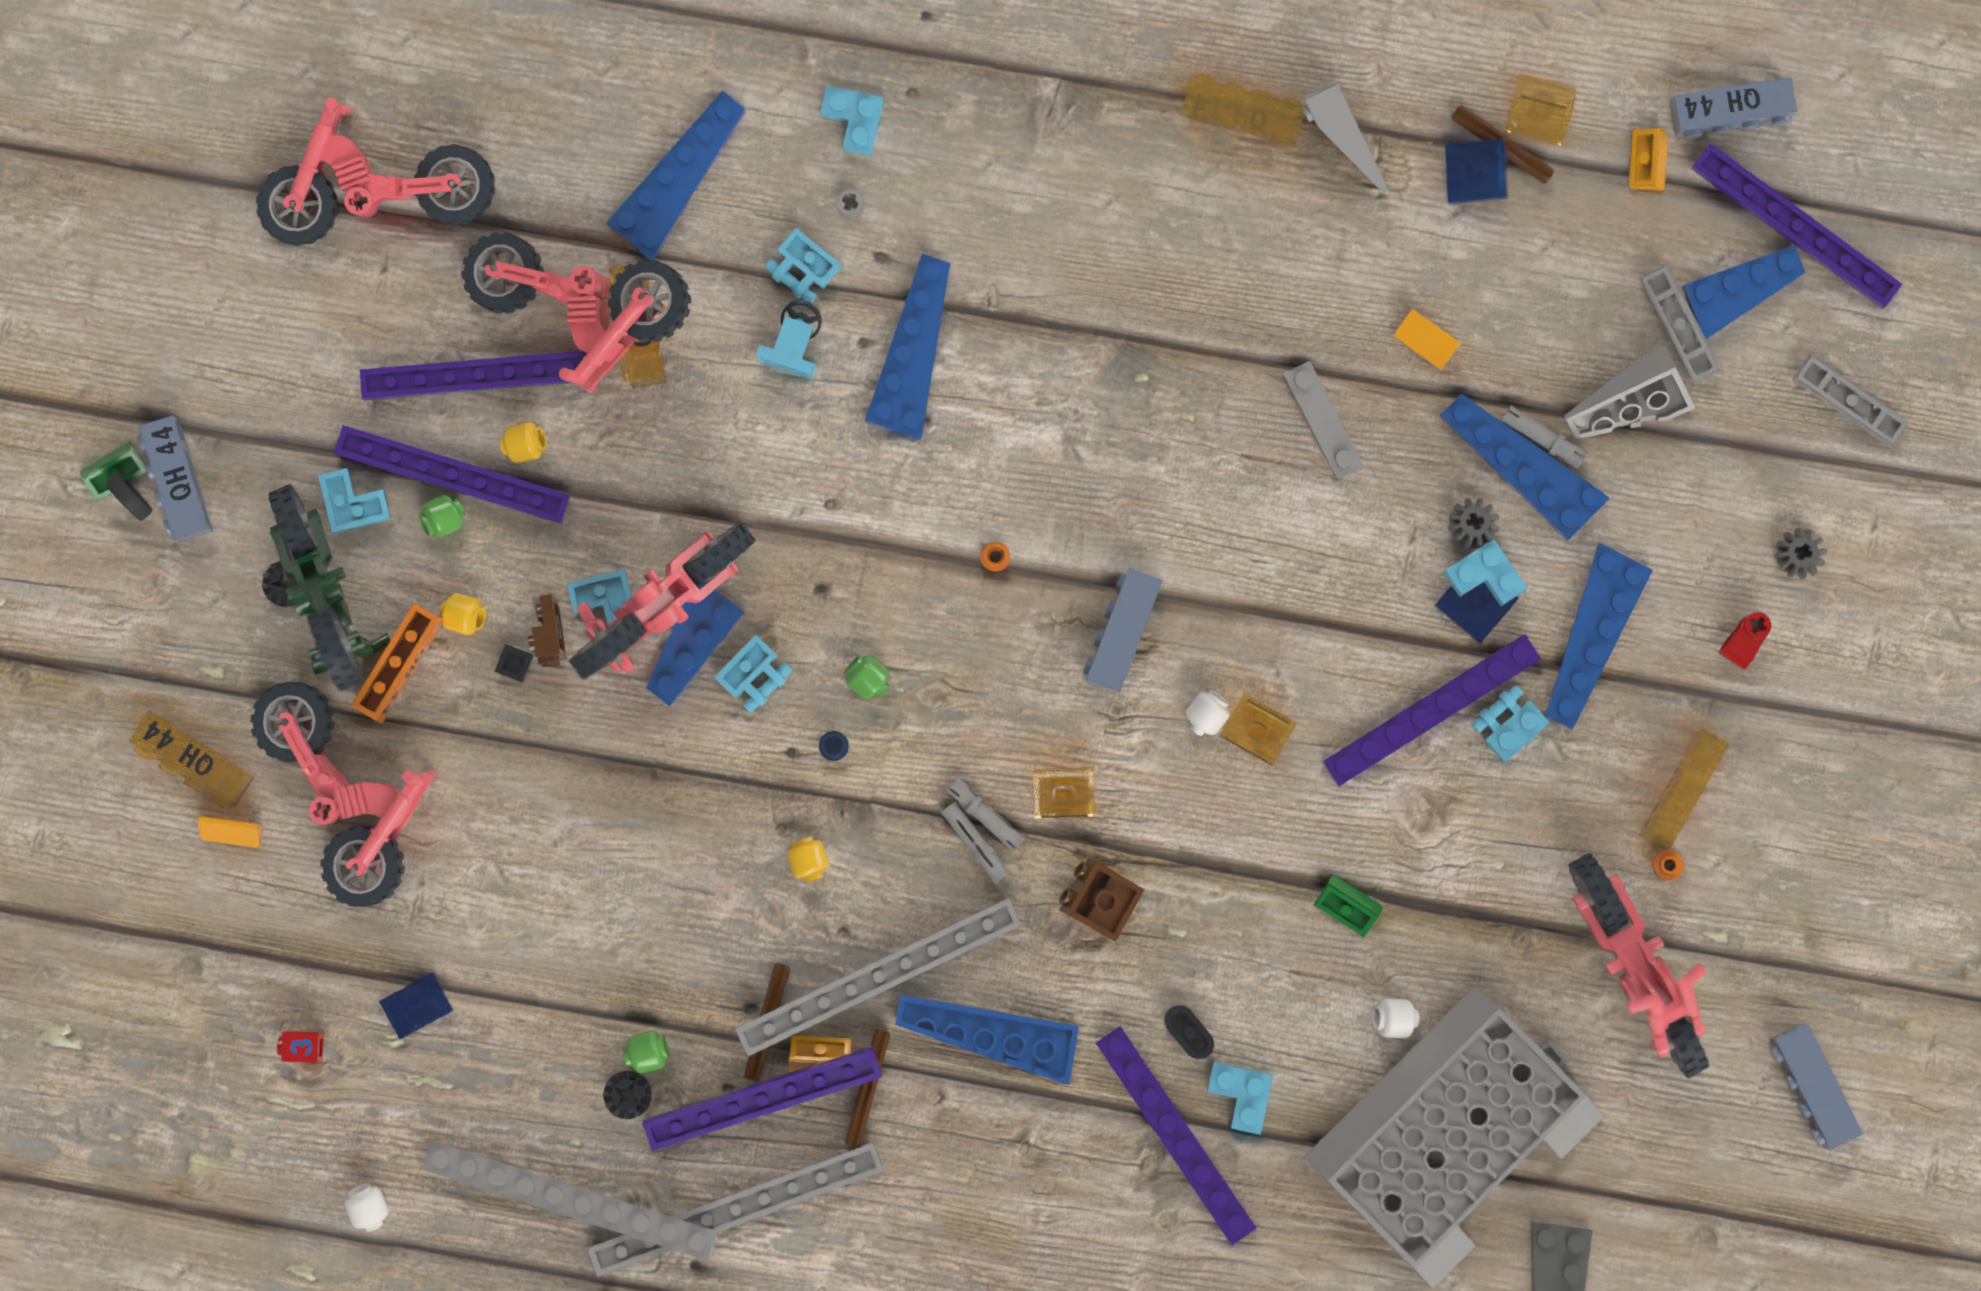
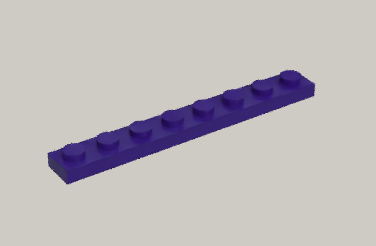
M1711 143L1692 166L1691 170L1881 309L1888 305L1902 286V283Z
M584 351L360 369L361 397L363 401L568 384L572 382L561 379L559 371L562 368L575 370L587 353Z
M345 425L342 426L334 451L335 455L561 525L571 498L570 495Z
M1526 634L1330 756L1322 763L1339 787L1538 662L1541 658Z
M1119 1026L1097 1041L1096 1045L1229 1243L1234 1245L1256 1230V1226L1122 1027Z
M871 1046L644 1119L642 1124L651 1149L654 1151L882 1078V1071L874 1048Z

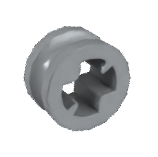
M853 189L844 190L837 199V206L846 217L851 218L860 215L865 206L861 194ZM850 196L856 197L855 201L858 207L856 209L851 207V211L845 210L846 204L843 202L844 199L848 197L850 200Z

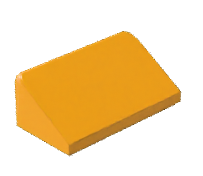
M1661 128L1632 130L1630 189L1657 191L1665 189L1668 133Z
M1411 309L1393 335V337L1439 370L1443 369L1460 345V342L1413 309Z
M206 816L198 817L199 833L204 841L257 848L261 845L264 827L262 824Z
M792 1035L789 1071H797L851 1053L852 1039Z

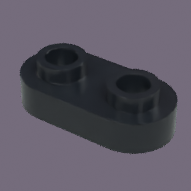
M1182 1005L1171 1007L1164 1017L1166 1029L1190 1057L1195 1059L1208 1057L1214 1048L1212 1035L1188 1007ZM1178 1014L1185 1018V1023L1182 1026H1176L1173 1022L1174 1017ZM1196 1038H1201L1204 1041V1047L1200 1050L1193 1047V1041Z

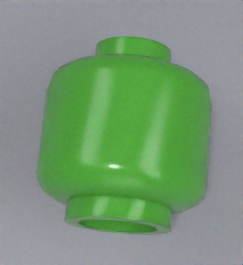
M441 495L421 506V514L418 515V519L428 536L433 535L435 538L441 539L462 527L461 517L465 515V512L457 499L452 500L447 495Z
M858 655L845 669L847 686L863 699H869L874 695L879 698L889 687V684L886 682L889 677V670L872 655L864 657Z
M651 1030L631 1036L627 1041V1048L623 1049V1057L628 1067L632 1066L637 1073L643 1074L664 1067L666 1059L670 1058V1050L665 1036Z

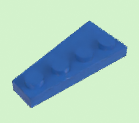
M1794 245L1683 285L1682 289L1688 305L1707 340L1806 272Z
M706 582L698 585L697 588H701ZM715 589L700 602L684 603L682 608L689 618L681 624L678 621L675 623L646 688L670 707L744 615L742 610Z

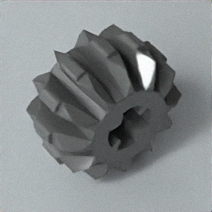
M1466 498L1464 500L1465 508L1460 504H1456L1454 509L1458 515L1450 514L1448 517L1450 521L1457 523L1448 528L1449 532H1459L1454 538L1456 543L1463 537L1466 538L1465 548L1471 546L1472 540H1474L1477 548L1482 547V538L1486 542H1490L1493 540V537L1489 532L1496 533L1499 530L1498 526L1490 523L1499 519L1498 514L1490 516L1488 514L1492 510L1493 505L1489 504L1485 509L1481 508L1483 503L1481 498L1477 499L1474 507L1471 499ZM1470 516L1473 517L1474 521H1480L1476 528L1477 530H1474L1473 526L1467 525V522L1471 519Z
M1801 528L1795 529L1794 536L1790 532L1783 534L1785 542L1778 541L1776 543L1777 548L1783 552L1774 554L1775 559H1783L1784 561L1778 568L1783 570L1789 567L1787 576L1790 578L1796 572H1798L1801 580L1807 577V572L1812 576L1818 573L1816 566L1822 567L1825 564V561L1818 556L1826 554L1827 549H1818L1817 545L1822 543L1823 539L1819 537L1813 541V531L1808 530L1803 535ZM1799 548L1805 550L1802 554H1806V557L1801 560L1796 557L1799 554H1795V551Z

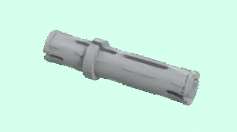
M1512 405L1501 421L1549 450L1548 454L1551 456H1559L1575 466L1576 469H1578L1588 453L1565 440V435H1557Z
M960 777L946 791L966 808L965 812L968 815L972 814L1012 852L1024 841L1025 837L984 801L985 797L983 795H977Z
M954 802L941 812L974 855L975 863L977 865L981 864L995 885L1011 874L994 853L996 851L993 846L989 847L975 826L960 809L957 802Z

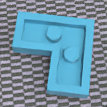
M826 85L820 116L848 122L843 151L872 157L884 97Z
M348 468L318 475L333 534L392 520L383 489L355 496Z
M1494 539L1443 572L1459 597L1485 582L1500 606L1528 589Z
M625 569L567 583L573 612L575 614L579 613L576 607L584 602L588 603L591 610L603 607L607 624L616 618L613 613L627 602L632 595Z
M1213 1062L1207 1092L1237 1098L1230 1128L1261 1135L1273 1075Z

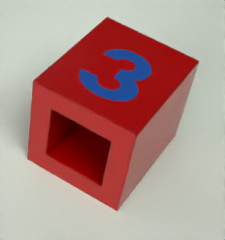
M282 1031V1037H279L277 1041V1055H281V1062L323 1063L324 1032Z

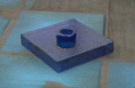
M1504 138L1445 144L1447 199L1450 205L1508 199L1506 140Z
M1485 582L1459 597L1451 585L1434 607L1480 645L1519 598L1516 596L1500 606Z

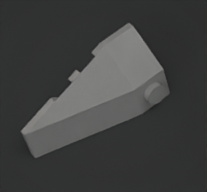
M1334 77L1305 95L1304 99L1307 104L1301 107L1309 123L1315 120L1323 133L1383 193L1388 192L1387 185Z
M1665 346L1636 360L1564 417L1575 438L1581 439L1610 433L1616 427L1630 425V428L1640 427V422L1657 419L1658 423L1669 421L1694 409L1695 406Z

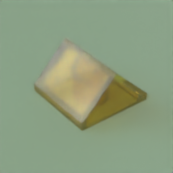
M1519 73L1504 131L1562 145L1574 109L1576 88Z
M1244 693L1220 737L1272 766L1297 722Z
M1094 767L1033 769L1035 818L1095 816Z

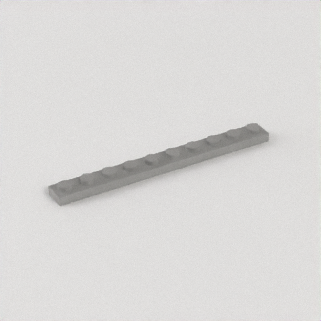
M1009 898L739 1026L735 1028L747 1056H750L1021 926V923Z
M432 1140L421 1169L710 1262L719 1232Z
M873 1142L675 1215L673 1218L721 1232L883 1172L884 1169ZM621 1235L587 1248L597 1277L671 1250L627 1235Z

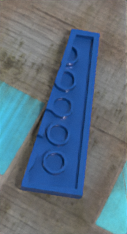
M722 90L606 222L607 225L649 261L654 260L672 232L671 230L676 221L685 211L686 205L694 192L701 185L707 171L716 161L720 150L725 146L745 114V108Z
M925 254L921 255L865 418L866 423L920 441L923 434L950 271L949 262Z
M1463 394L1440 415L1566 541L1610 499L1606 494Z
M1601 543L1598 544L1594 554L1586 586L1578 606V612L1545 713V717L1570 730L1574 728L1653 571Z
M900 995L895 1025L1069 1085L1079 1030L1078 1025Z

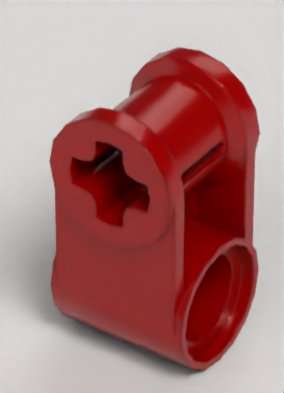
M1762 612L1745 615L1719 650V654L1742 670H1745L1751 664L1760 646L1771 631L1772 623L1770 618ZM1759 620L1758 627L1761 630L1752 632L1753 626L1750 624V621Z

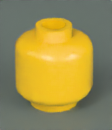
M533 422L508 426L504 431L503 438L500 439V448L503 455L508 456L514 463H522L540 458L547 446L543 429L537 427Z
M454 593L441 603L439 616L442 618L443 626L447 630L471 635L476 630H480L484 625L486 610L478 598Z
M813 836L791 843V849L787 851L786 857L792 875L798 879L805 878L806 883L823 878L822 871L826 870L830 865L823 843L819 840H814Z

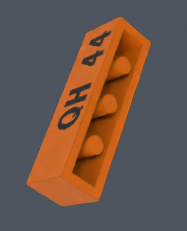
M413 603L351 706L382 724L443 626L442 619Z

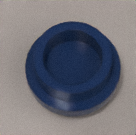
M830 731L821 737L819 751L825 759L839 761L848 753L849 743L842 733Z

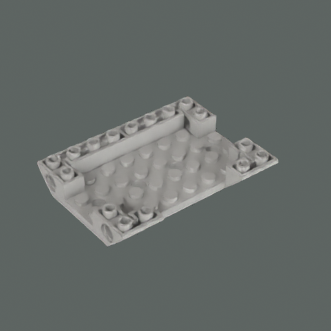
M1473 987L1303 1158L1433 1289L1476 1246L1458 1225L1541 1141L1562 1159L1604 1116L1588 1096L1496 1004L1476 987ZM1519 1064H1523L1529 1069V1077L1524 1082H1518L1513 1077V1069ZM1476 1107H1480L1486 1112V1120L1481 1125H1474L1470 1120V1112ZM1436 1150L1441 1152L1444 1161L1439 1168L1434 1169L1427 1164V1156L1430 1152ZM1389 1194H1396L1401 1201L1400 1207L1394 1212L1387 1211L1383 1204L1385 1197Z

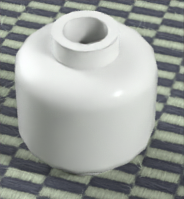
M1212 690L1209 693L1200 692L1186 709V717L1190 721L1188 727L1200 736L1204 733L1209 735L1217 734L1230 717V711L1227 708L1229 706L1228 701Z
M1386 998L1373 1009V1027L1384 1038H1407L1413 1033L1414 1028H1417L1419 1025V1012L1414 1010L1413 1004L1407 999Z
M370 1184L360 1185L349 1191L348 1198L344 1202V1207L353 1227L358 1229L365 1228L367 1232L380 1228L383 1225L382 1220L389 1213L381 1190L377 1187H371Z

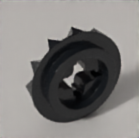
M281 561L270 564L267 571L263 573L262 588L266 598L280 607L294 606L292 600L290 601L286 595L284 588L274 585L283 579L284 570ZM287 576L288 579L296 581V579ZM297 582L289 585L288 589L298 585Z
M621 1071L614 1074L606 1082L604 1088L605 1107L614 1116L621 1119L639 1117L648 1109L651 1102L652 1091L648 1081L644 1076L634 1071ZM634 1083L632 1095L639 1102L628 1100L620 1106L622 1095L616 1088L627 1090Z

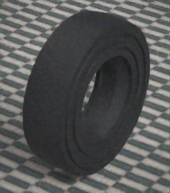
M116 472L106 480L105 484L110 492L134 517L142 521L151 514L153 510L124 477Z

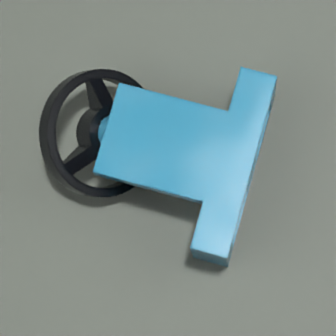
M804 300L792 301L785 306L781 313L780 322L782 327L774 349L759 345L756 359L758 362L814 380L817 366L815 363L803 360V356L809 340L814 338L821 329L822 316L812 303ZM796 305L808 307L816 316L808 317L805 313H796L791 307ZM786 311L790 317L785 316ZM818 321L817 330L812 333L814 326L810 324Z

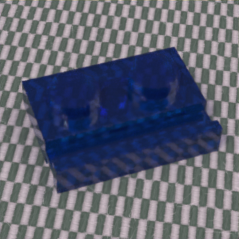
M434 972L379 1001L399 1040L454 1011Z

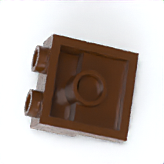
M552 594L539 596L540 604H536L538 622H541L544 626L532 627L533 635L528 636L530 653H534V656L538 658V664L542 665V667L560 665V660L567 659L559 601Z
M1088 858L1086 862L1082 861L1076 867L1074 877L1077 879L1072 888L1068 887L1062 892L1059 898V903L1062 905L1059 910L1116 942L1145 889L1103 864Z

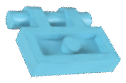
M795 228L777 249V252L785 258L784 261L779 265L773 259H770L764 267L773 274L772 278L776 282H782L789 287L796 298L799 300L802 298L807 302L813 303L817 295L809 289L810 286L815 282L824 289L842 268V264ZM793 266L806 275L801 282L789 273Z
M755 635L714 678L736 699L746 691L751 697L743 706L752 713L759 705L762 707L768 701L766 698L777 686L780 688L786 682L785 678L793 670L785 662L775 670L770 664L778 655ZM764 671L770 678L757 690L751 684Z
M1517 685L1513 686L1508 692L1504 690L1498 696L1499 700L1488 710L1484 708L1478 714L1479 718L1471 724L1478 733L1486 727L1493 732L1484 741L1504 763L1550 723L1530 700L1522 707L1516 703V700L1524 694ZM1508 709L1512 716L1500 725L1496 718Z

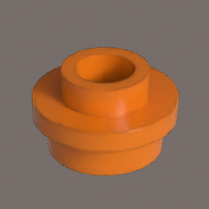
M988 543L981 551V562L989 571H1002L1010 562L1009 549L1003 543ZM993 552L1000 553L1001 560L999 562H992L989 558L990 554Z
M1662 851L1657 854L1653 861L1654 872L1663 880H1674L1683 872V859L1675 851ZM1667 859L1674 863V868L1671 871H1667L1664 868V862Z

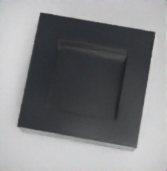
M505 644L494 672L524 684L535 656Z

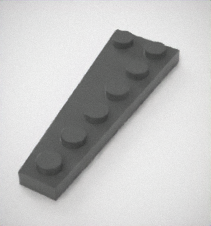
M1531 1221L1533 1290L1585 1291L1593 1231Z

